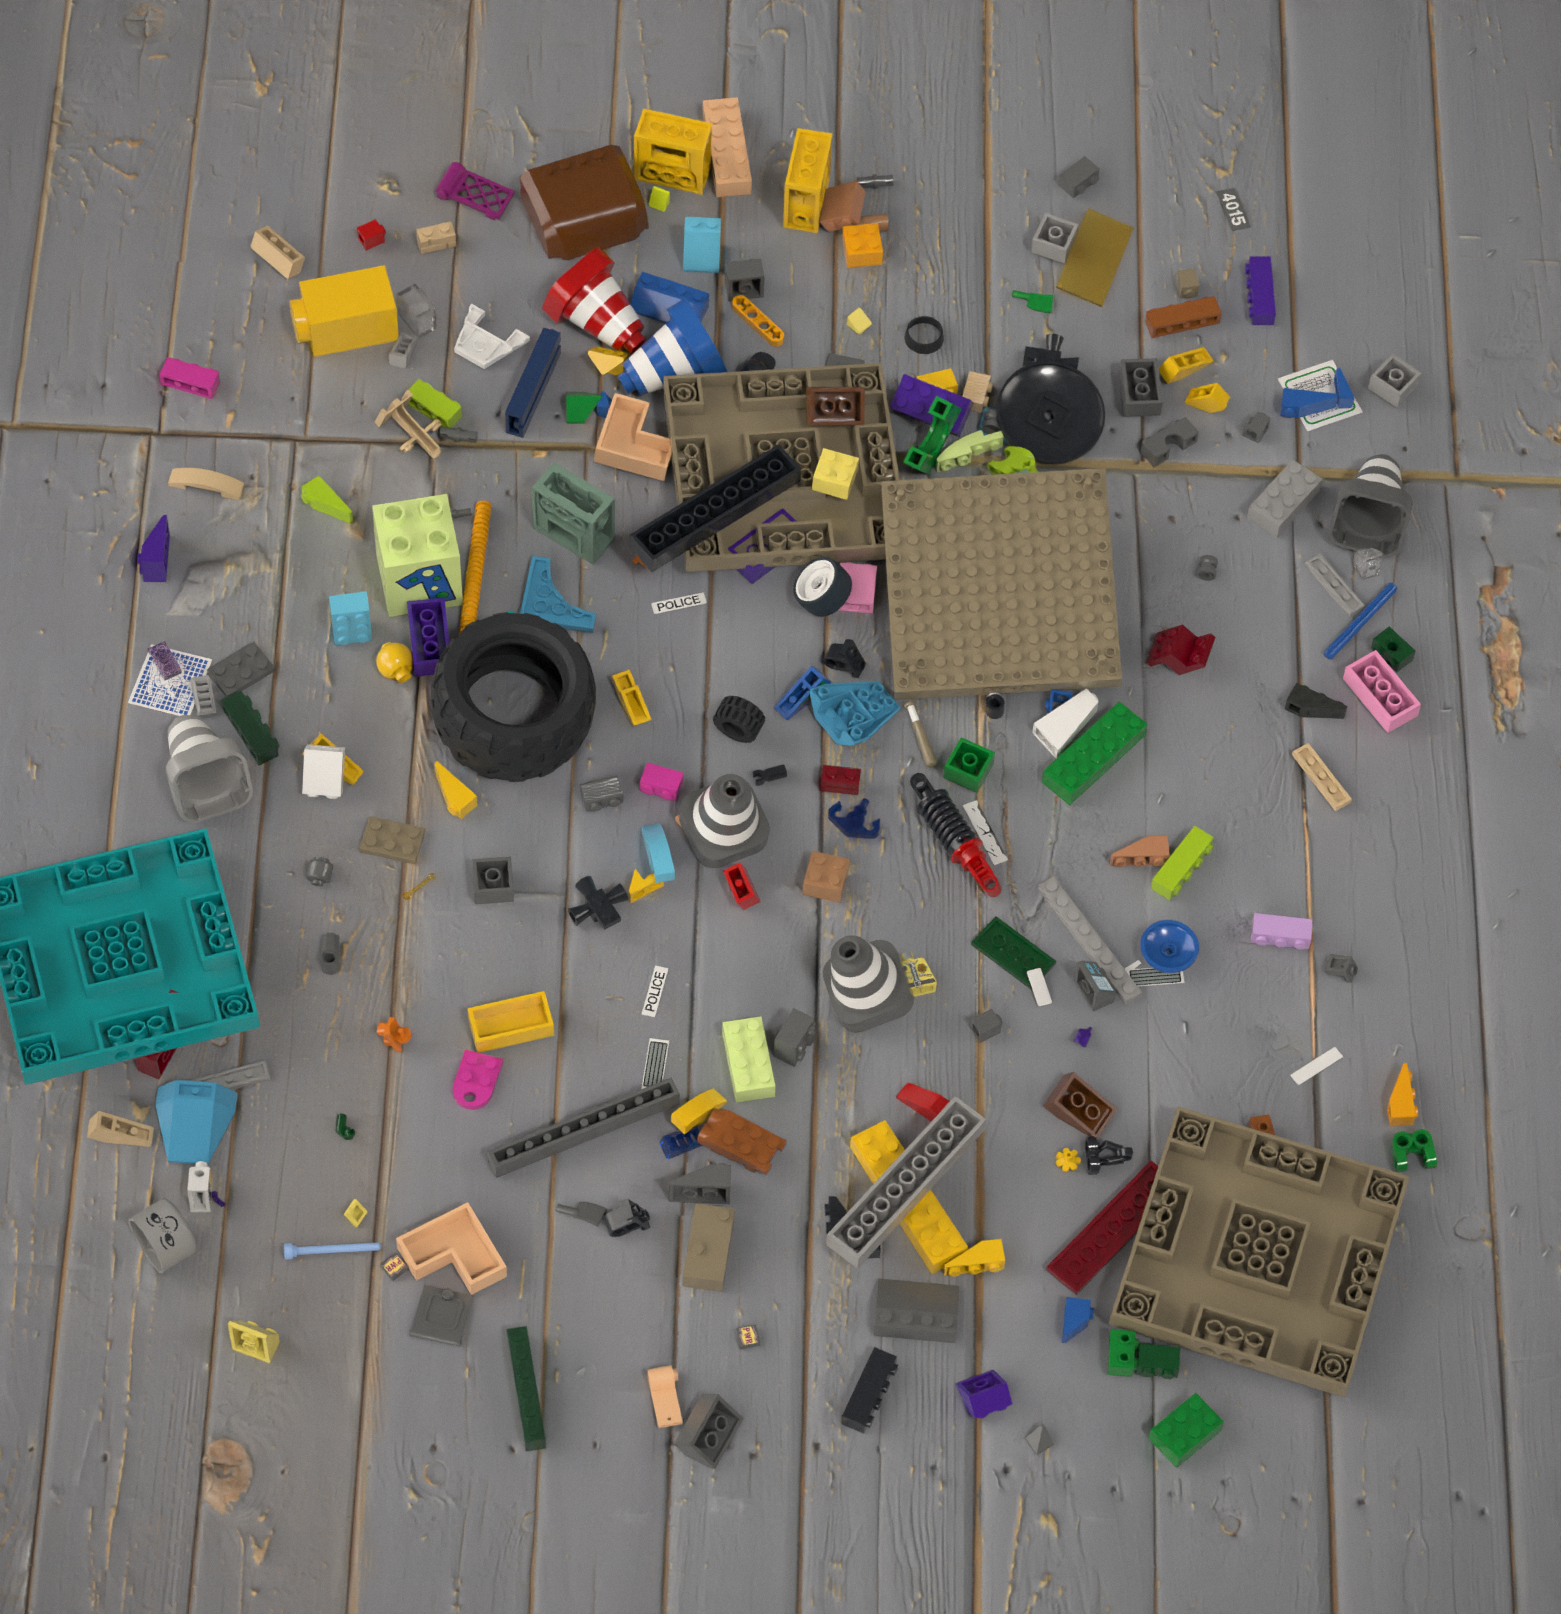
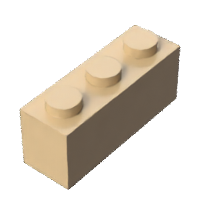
M268 225L255 231L251 248L287 279L300 274L305 259L301 253Z

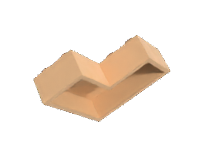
M617 393L614 394L596 446L594 462L665 481L672 460L670 439L643 431L648 416L649 402Z
M468 1202L396 1238L397 1249L416 1281L450 1263H453L471 1295L507 1277L505 1263Z

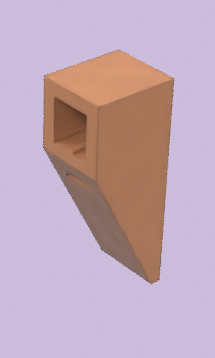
M1168 835L1147 836L1113 853L1110 866H1163L1170 856Z

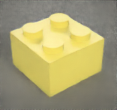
M823 448L813 476L812 490L847 500L858 471L859 458Z

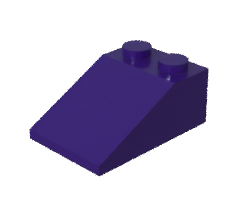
M167 515L161 517L143 543L141 553H138L139 573L143 575L144 582H166L170 543Z

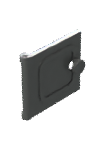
M425 1285L410 1336L460 1346L473 1295L452 1291L447 1288L441 1289Z

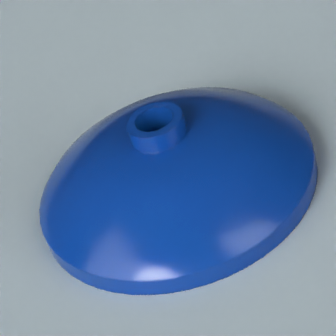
M1162 920L1153 923L1145 930L1141 938L1140 949L1144 960L1152 968L1165 973H1177L1186 970L1195 962L1199 952V942L1195 933L1187 925L1175 920Z

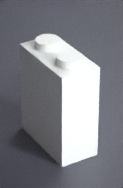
M306 745L304 749L302 794H307L308 797L324 795L329 799L341 797L344 782L345 747Z

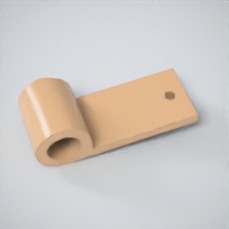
M672 1365L647 1369L658 1428L683 1424L675 1389V1381H678L677 1369H673Z

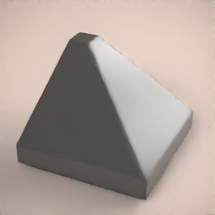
M1044 1424L1025 1437L1036 1455L1054 1445Z

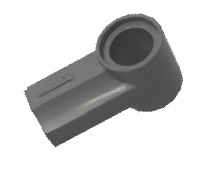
M335 933L322 935L321 965L323 972L329 975L335 974L339 970L340 937Z

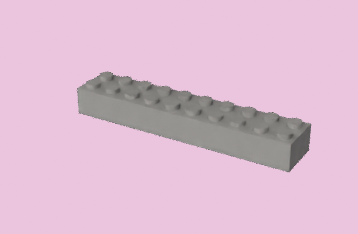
M955 1096L827 1234L826 1245L858 1269L985 1131L986 1119Z

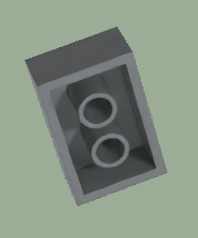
M1157 358L1121 359L1119 374L1124 417L1160 416L1163 402Z

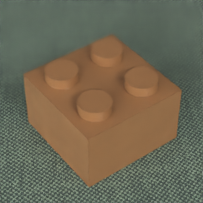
M812 851L803 882V895L840 903L849 873L850 859Z

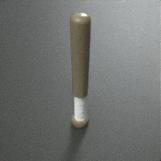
M913 700L908 701L904 704V707L909 711L912 719V726L927 767L932 768L937 764L936 757L916 712V703Z

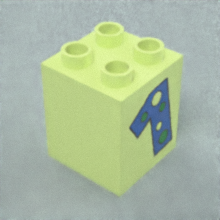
M447 494L373 505L376 555L389 617L408 614L407 601L445 598L446 608L463 605L460 554Z

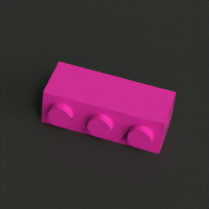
M167 357L160 372L161 385L213 399L220 384L218 371L212 368H204L194 363L183 362L180 359Z

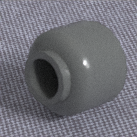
M314 857L308 863L306 878L312 881L314 886H323V883H328L331 880L333 865L327 858Z

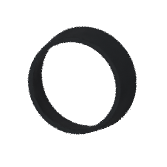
M916 317L907 326L904 336L905 343L909 349L916 353H934L943 345V328L939 321L932 317ZM926 323L935 326L941 334L935 342L922 344L911 338L909 329L914 325Z

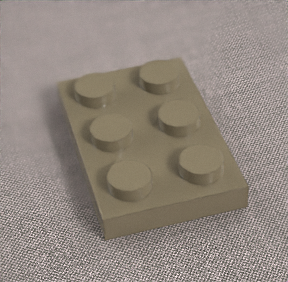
M369 816L359 852L416 864L426 832L425 828Z

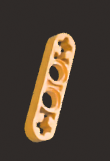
M737 295L733 298V311L764 340L774 347H779L784 343V332L748 298L743 295ZM749 313H755L757 316L755 318H749L747 315ZM761 324H767L769 328L761 329L759 326Z

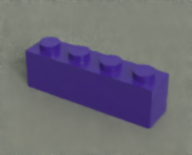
M1249 256V262L1245 264V274H1248L1246 289L1250 291L1247 294V303H1251L1248 311L1249 318H1252V325H1274L1276 310L1271 256Z

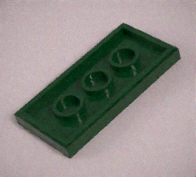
M997 916L971 942L974 948L1031 990L1032 987L1027 971L1041 968L1044 977L1056 965L1055 959Z

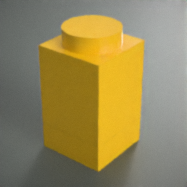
M385 265L300 281L301 298L289 300L297 342L310 341L314 357L393 342L399 337L397 308Z

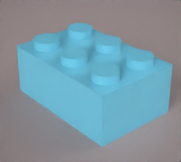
M367 591L329 596L335 645L372 641Z

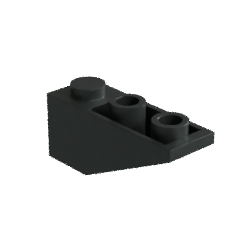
M1296 683L1287 698L1285 710L1300 717L1344 719L1348 706L1327 697L1323 693L1313 691L1305 685Z

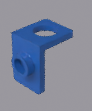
M1051 689L1050 699H1046L1045 710H1049L1048 714L1052 712L1053 702L1065 703L1072 698L1073 692ZM1059 695H1064V696H1067L1068 698H1066V699H1061V698H1059L1058 696H1059Z

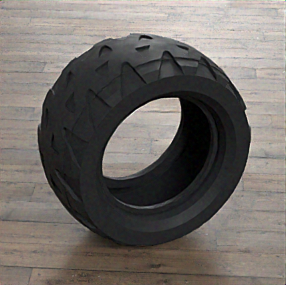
M496 613L493 616L468 624L461 634L453 637L444 649L436 664L432 678L430 694L431 713L442 743L449 747L453 757L461 765L467 766L478 772V775L489 779L495 778L509 780V782H523L538 776L541 778L554 772L564 762H568L580 748L592 725L596 705V684L585 651L578 642H575L570 637L567 630L556 623L553 624L542 619L540 616L529 613ZM509 669L520 670L530 673L545 682L554 693L558 704L550 714L541 720L524 725H510L495 721L482 713L473 703L469 690L476 681L489 673Z

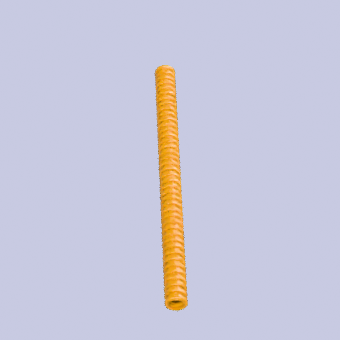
M478 501L476 503L458 636L468 624L476 621L478 616L477 611L480 601L492 509L491 503L487 501Z

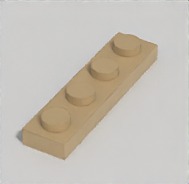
M1309 743L1292 752V756L1335 811L1351 803V797Z

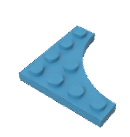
M532 556L520 614L529 613L540 616L542 619L553 624L556 623L564 629L593 633L596 613L568 604L552 583L550 573L551 558Z

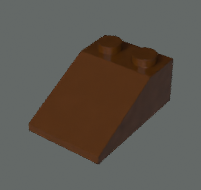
M1075 1072L1063 1075L1043 1105L1058 1119L1087 1136L1096 1137L1097 1139L1117 1111L1114 1105Z

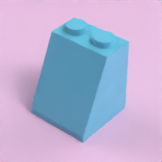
M685 217L683 272L719 273L721 218Z

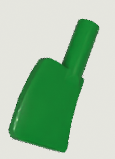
M1013 290L1012 297L1028 300V308L1038 312H1052L1053 295Z

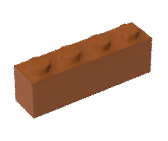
M1215 296L1204 297L1199 300L1186 301L1176 305L1171 304L1167 307L1146 311L1145 323L1151 338L1220 324L1222 312Z

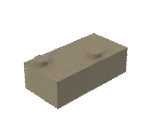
M695 1203L683 1272L684 1287L723 1292L735 1209Z

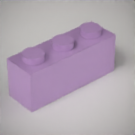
M1254 913L1251 943L1275 945L1277 947H1295L1299 950L1309 949L1313 919Z

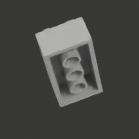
M1292 460L1249 506L1247 519L1278 538L1320 492L1323 479L1295 460Z

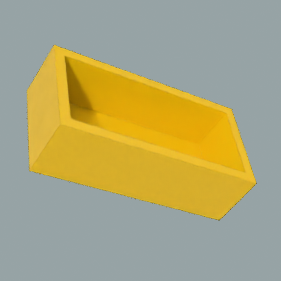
M545 991L468 1008V1020L478 1053L554 1036V1023Z

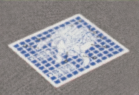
M152 644L128 703L178 716L191 715L195 705L191 678L206 676V669L210 667L212 659Z

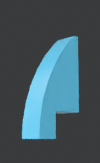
M661 824L641 826L651 873H654L655 882L675 880L673 861Z

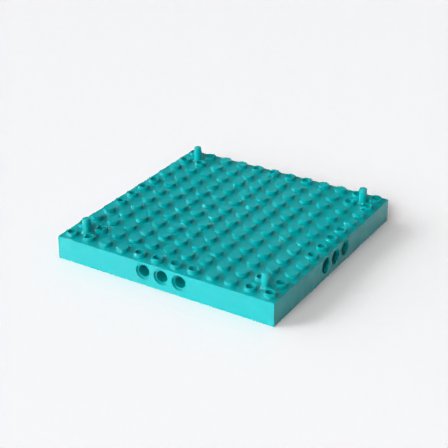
M207 828L0 877V983L25 1085L260 1028L256 1004ZM171 989L179 993H169Z

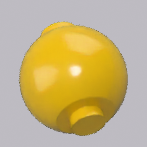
M397 642L385 643L377 655V668L387 679L404 683L412 677L410 672L414 666L413 654L404 644Z

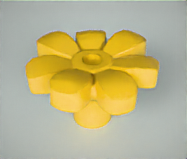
M1064 1148L1063 1153L1058 1152L1056 1154L1057 1167L1063 1166L1062 1171L1065 1173L1069 1171V1168L1075 1171L1078 1168L1077 1165L1081 1163V1158L1076 1157L1078 1155L1076 1150L1069 1151L1068 1148Z

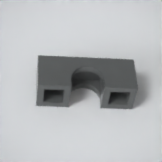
M1186 417L1176 420L1166 429L1163 428L1154 436L1144 439L1141 446V454L1153 467H1156L1169 458L1170 448L1167 444H1176L1182 450H1185L1197 442L1199 431Z

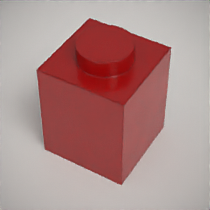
M376 219L357 227L358 239L366 251L385 243L386 230Z

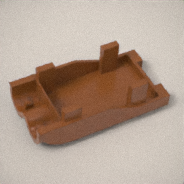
M717 1108L713 1110L708 1122L702 1127L697 1141L719 1155L721 1154L732 1161L745 1164V1169L753 1173L758 1170L765 1175L772 1168L770 1162L778 1150L782 1152L787 1144V1140L736 1113Z

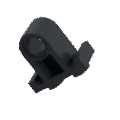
M846 639L844 644H831L823 658V663L827 667L834 670L850 671L853 678H859L866 665L852 639Z
M629 1199L622 1201V1207L607 1213L604 1217L610 1237H620L639 1228L643 1231L650 1228V1215L648 1211Z

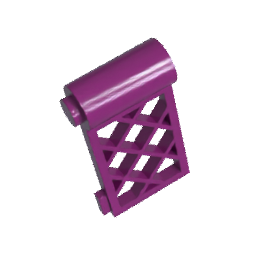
M458 162L450 164L435 190L438 198L441 200L453 199L485 213V217L492 220H500L515 194V191L466 170ZM469 177L474 179L476 183L467 185L466 180ZM488 185L492 190L483 192L482 186ZM478 188L480 193L472 195L470 189ZM467 191L468 196L460 197L458 193ZM504 192L508 196L507 198L499 199L498 193ZM495 195L496 200L488 202L486 196ZM483 198L484 203L477 204L474 202V199ZM499 205V212L491 210L490 206Z

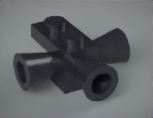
M1047 334V349L1025 347L1023 366L1041 361H1053L1078 369L1079 357L1061 358L1062 351L1059 350L1064 338L1058 334Z
M586 876L576 883V889L585 896V904L568 908L569 916L576 926L589 916H591L594 922L599 921L604 930L621 922V917L613 904L628 900V895L621 883L617 884L606 894L602 888L596 889L591 876Z

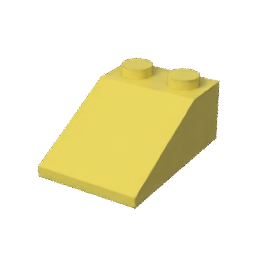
M229 1321L228 1328L232 1349L270 1363L280 1343L279 1334L273 1329L261 1328L252 1321Z

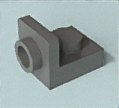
M1330 954L1325 967L1327 975L1344 976L1347 982L1352 983L1358 971L1352 956Z

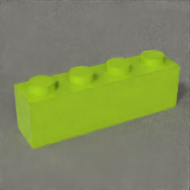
M1194 826L1152 879L1151 889L1169 901L1174 895L1178 896L1182 890L1183 883L1189 882L1193 870L1195 868L1199 869L1204 861V856H1209L1212 852L1214 837Z

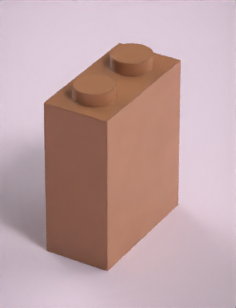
M858 181L826 189L819 222L828 232L840 230L843 226L859 225L866 191Z

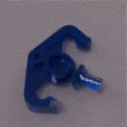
M863 798L860 805H856L854 811L849 812L846 817H837L835 815L836 812H840L842 809L840 801L829 808L828 819L845 836L875 839L879 836L880 819L872 823L873 830H867L863 826L865 822L864 816L867 814L866 808L869 804L868 799Z

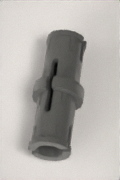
M873 174L869 177H857L858 183L862 188L874 187L876 189L880 186L894 185L892 183L894 182L892 174L883 176Z
M441 426L440 438L454 439L456 442H477V431L462 430L460 427L456 429Z

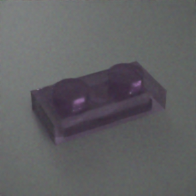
M165 641L148 648V653L164 681L182 673L180 666Z

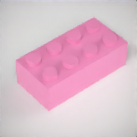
M1376 650L1346 666L1343 680L1387 733L1418 716L1421 707L1420 702Z

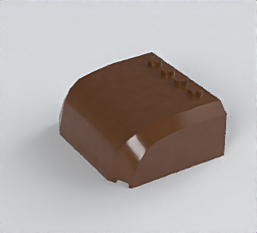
M611 144L529 169L520 176V199L549 259L551 257H559L562 260H571L587 255L596 247L604 250L636 240L643 230L649 228L642 193L620 146Z

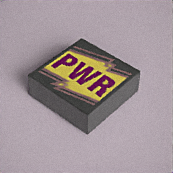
M397 1253L380 1263L381 1269L392 1281L409 1270Z
M756 1325L736 1328L740 1349L760 1346Z

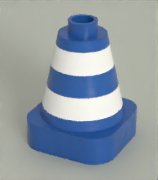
M686 298L667 308L671 319L622 364L625 371L617 376L627 394L637 390L641 396L663 389L664 376L728 372L713 341Z

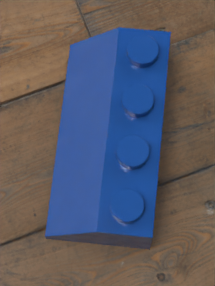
M642 271L635 285L631 306L636 314L667 323L671 319L667 308L686 298L700 322H702L709 307V293Z

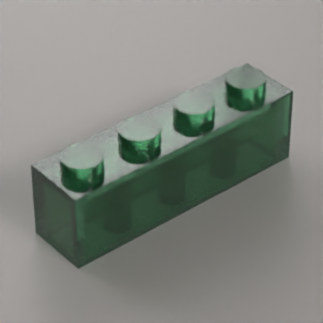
M242 690L221 700L222 710L258 766L279 756L278 748L280 745L277 739L271 737L268 725L262 723L261 715L257 709H253L252 701L248 695L245 696Z

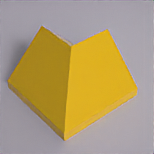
M594 346L588 351L589 357L602 375L605 373L619 375L624 372L625 369L622 364L630 355L627 352H618L617 350Z

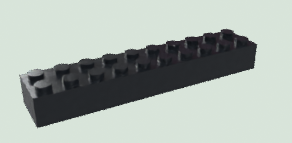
M778 444L630 534L629 547L651 572H654L799 483L802 469Z

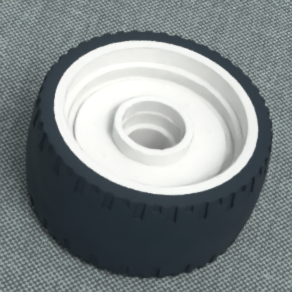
M821 557L811 561L802 568L794 582V597L803 608L818 617L829 616L838 611L848 600L852 589V579L848 572L836 561L827 557Z

